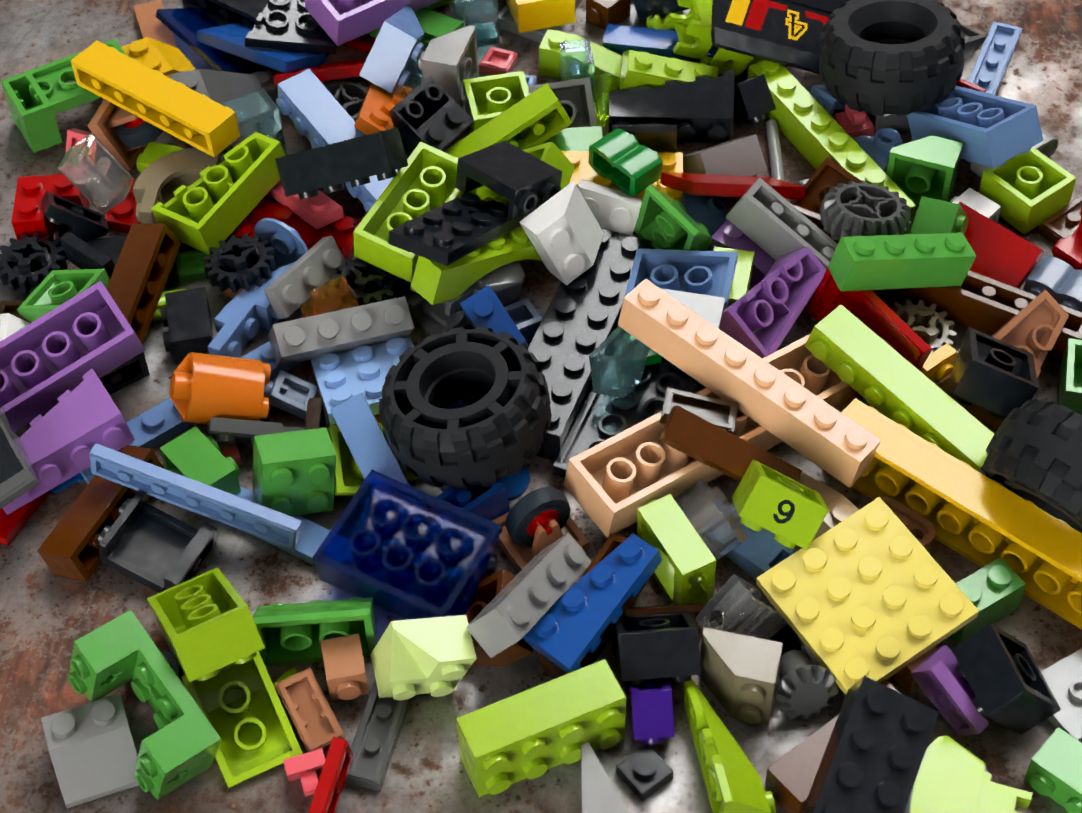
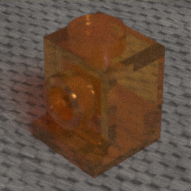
M344 276L329 280L323 283L322 286L309 292L311 299L301 304V311L304 317L356 307L359 304Z

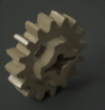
M906 299L903 306L895 302L892 310L932 348L930 354L947 343L951 347L953 346L956 332L952 331L954 321H945L948 314L946 311L938 313L935 311L936 304L933 303L930 307H926L922 299L918 301L917 305H914L910 299Z

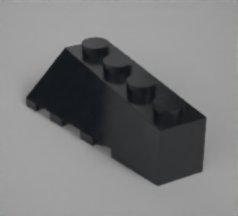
M725 71L723 76L709 78L708 75L697 76L696 81L678 84L677 80L668 81L662 87L650 88L649 85L609 92L608 134L613 131L614 124L677 125V141H730L732 139L734 118L735 71Z
M398 127L275 159L285 196L299 194L300 200L319 195L317 189L324 188L325 193H331L345 189L343 184L350 181L351 187L370 183V176L377 175L378 181L397 176V169L408 166Z

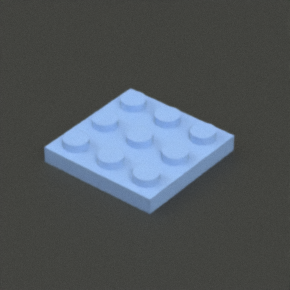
M410 337L393 338L385 343L372 346L362 345L354 350L337 354L327 353L320 358L311 359L312 370L330 425L337 424L330 409L360 393L364 395L373 414H380L379 399L382 398V387L385 383V377L393 365L397 366L400 362L399 356L408 348H414Z

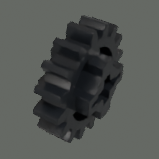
M35 232L33 237H28L26 233H22L21 240L17 241L14 238H10V246H0L2 253L0 254V280L3 286L9 285L11 291L22 287L23 293H28L30 288L35 287L36 289L52 270L68 269L66 262L68 259L60 239L53 240L52 235L49 233L43 238L39 232Z
M244 233L241 239L232 235L227 243L223 240L218 241L220 247H210V255L204 256L205 265L203 267L206 277L210 280L212 287L219 285L222 292L229 287L233 293H237L239 288H244L248 292L251 289L250 285L262 286L261 279H271V271L277 270V258L274 247H271L268 239L261 241L260 235H256L252 239H249L248 233Z
M357 257L355 260L345 258V266L337 267V275H333L336 298H341L342 306L344 307L352 304V307L394 299V297H403L402 289L406 288L404 279Z

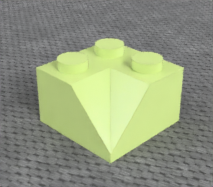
M459 615L391 621L370 654L379 698L393 697L394 700L402 701L410 699L417 694L430 693L433 697H441L452 693L477 659L471 633L466 628L468 625L467 616Z

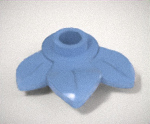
M892 128L879 129L874 136H858L854 138V141L883 171L888 167L891 149L902 145L900 134Z

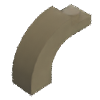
M192 147L167 154L150 164L139 175L133 186L137 204V221L142 224L158 223L151 208L158 202H161L163 205L175 197L173 192L183 184L189 187L201 178L199 173L206 167L219 165L223 162L222 152L216 157H212Z

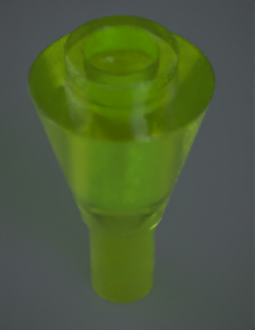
M601 74L592 79L596 124L601 127L607 124L609 92L620 90V81L611 74Z

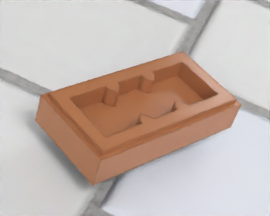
M311 668L274 684L275 690L306 753L321 748L323 750L329 748L333 737L345 739V735Z

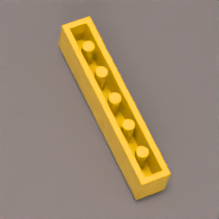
M95 41L70 60L77 85L212 157H216L240 137L237 116L231 108L223 106L211 100L208 96L186 87L183 83L163 75L158 70L151 69L135 58L132 59L124 55L114 47H109L99 41Z

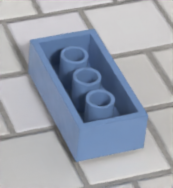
M955 86L954 91L942 103H936L931 109L923 112L916 111L907 115L913 141L934 135L964 143L961 159L982 164L988 168L1001 167L1006 164L1007 160L1016 155L1029 152L1031 147L1043 141L1036 105L960 86Z

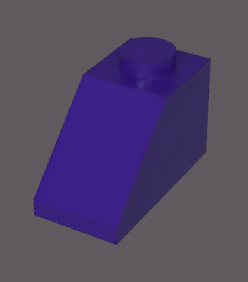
M655 678L652 679V683L641 686L630 685L628 681H625L630 726L634 740H641L644 744L663 743L667 737H675L672 690L667 679Z

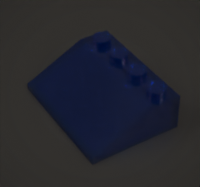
M371 470L313 556V561L321 580L357 597H373L375 605L407 620L465 615L472 603L501 534L502 525L375 470Z

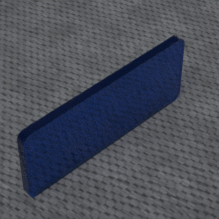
M176 8L158 9L156 11V18L216 71L252 74L267 70L266 66L196 41L197 30L219 26L200 9Z

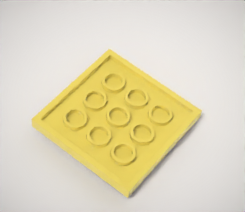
M880 496L814 539L807 550L804 548L799 549L756 578V585L822 667L832 673L836 680L835 683L845 695L848 689L863 676L878 683L885 679L887 680L978 617L979 613L975 605Z

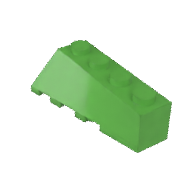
M962 232L849 236L840 238L828 269L841 292L961 286L976 258V254Z

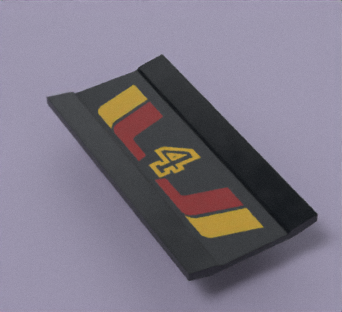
M713 0L712 46L782 64L786 67L790 66L820 74V33L823 32V27L828 22L829 16L837 8L841 9V5L850 0Z

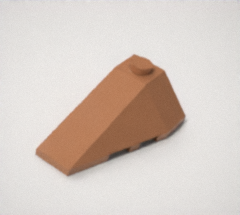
M1045 289L991 337L1033 354L1038 377L1041 372L1040 368L1048 352L1052 350L1069 315ZM952 371L937 384L939 388L984 426L996 431L1005 420L993 416L987 409L978 405L964 404L952 395L950 379Z

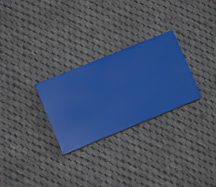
M241 23L197 30L196 41L283 73L325 63L326 53L245 47V37L253 28Z

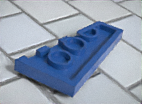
M633 533L560 596L523 637L525 642L567 674L581 669L579 663L587 652L593 653L602 642L600 635L610 622L615 624L623 613L622 606L629 596L637 595L661 563L662 558L659 550Z

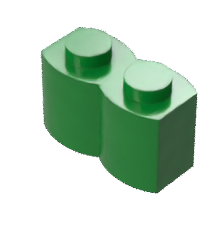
M615 129L589 146V165L599 175L611 180L618 189L629 196L634 197L649 185L661 179L663 161L659 154L646 146L639 145L635 136L622 129Z

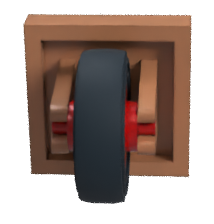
M105 99L87 125L121 172L131 171L137 162L139 154L143 152L146 145L151 141L155 142L156 138L164 132Z
M542 487L528 493L511 508L510 512L488 522L489 532L518 573L539 551L568 532L577 544L583 548L585 553L590 551V542L570 517L571 508L566 497L554 487Z

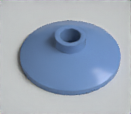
M683 192L682 204L686 208L687 214L695 222H701L705 225L712 237L727 220L725 216L728 214L725 203L717 196L691 195Z
M263 218L255 226V236L260 235L261 241L268 239L271 247H274V251L278 252L275 254L277 258L276 264L283 267L296 262L308 251L299 233L279 220Z

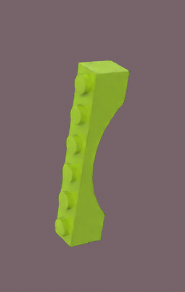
M519 226L448 266L418 256L411 287L431 305H435L460 297L483 276L503 265L525 259L540 261L542 259L522 226Z

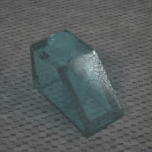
M618 326L589 356L593 393L608 395L611 398H625L641 381L649 347Z

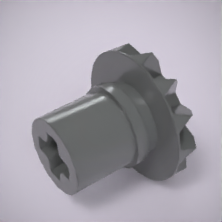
M791 650L781 656L779 667L781 680L777 684L774 693L775 702L780 712H785L791 720L800 715L807 721L810 714L816 712L822 715V707L834 705L833 696L838 693V688L833 674L828 669L813 665L808 654L804 651Z

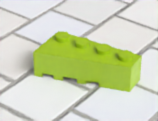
M258 132L253 133L224 154L225 160L219 165L208 166L199 173L201 178L189 187L183 184L173 192L175 197L163 205L161 202H158L151 210L157 222L165 223L182 243L210 255L209 248H218V241H225L281 179L275 159L286 155L280 141Z

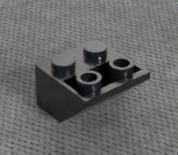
M431 76L425 79L389 111L394 128L398 127L403 148L408 157L420 141L444 152L474 122L469 114Z

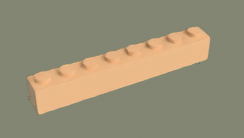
M646 278L624 297L618 321L619 327L723 400L738 403V410L847 487L850 488L870 467L881 440Z

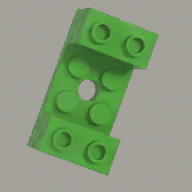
M116 39L103 43L109 47H114L126 55ZM81 52L1 81L11 116L33 153L62 143L55 114L100 98V96L77 85L70 60Z
M131 610L74 641L68 679L78 695L84 693L89 702H93L133 680L131 686L138 699L143 703L147 701L155 712L153 717L159 730L142 740L135 765L136 771H134L135 779L144 792L151 791L155 799L159 800L212 766L221 741L220 736Z

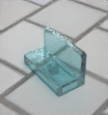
M590 39L559 42L560 82L590 77L594 104L595 64Z

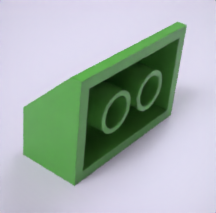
M350 597L345 600L333 601L312 600L307 603L295 604L274 603L269 606H258L253 615V620L265 647L259 651L265 666L323 661L320 641L359 634L363 658H370V654L377 645V618L373 597Z

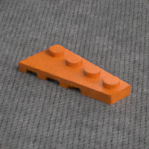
M370 82L354 127L366 135L394 128L389 111L414 89L399 86L390 93Z

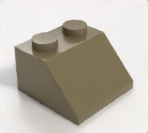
M706 627L703 628L700 655L701 675L699 676L730 717L739 718L741 721L749 724L763 723L769 725L783 643Z

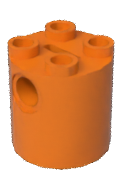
M190 352L172 373L169 390L170 400H172L180 414L181 421L184 423L208 425L212 417L260 421V418H267L269 411V398L264 397V387L269 383L271 367L270 364L262 363L261 360Z

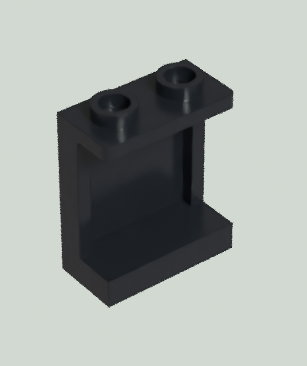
M503 141L458 158L455 188L463 193H467L486 186L509 200L508 217L515 220L532 213L561 191L562 171L509 142Z
M139 490L133 499L127 498L123 502L112 526L107 525L100 533L97 540V545H99V561L160 593L196 576L216 547L217 528L204 522L198 530L150 505L147 502V493Z

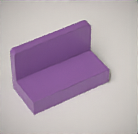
M947 645L939 646L910 674L958 737L980 734L989 725V722L975 708L972 701L975 694L971 686L967 685L957 673L955 665L958 661Z

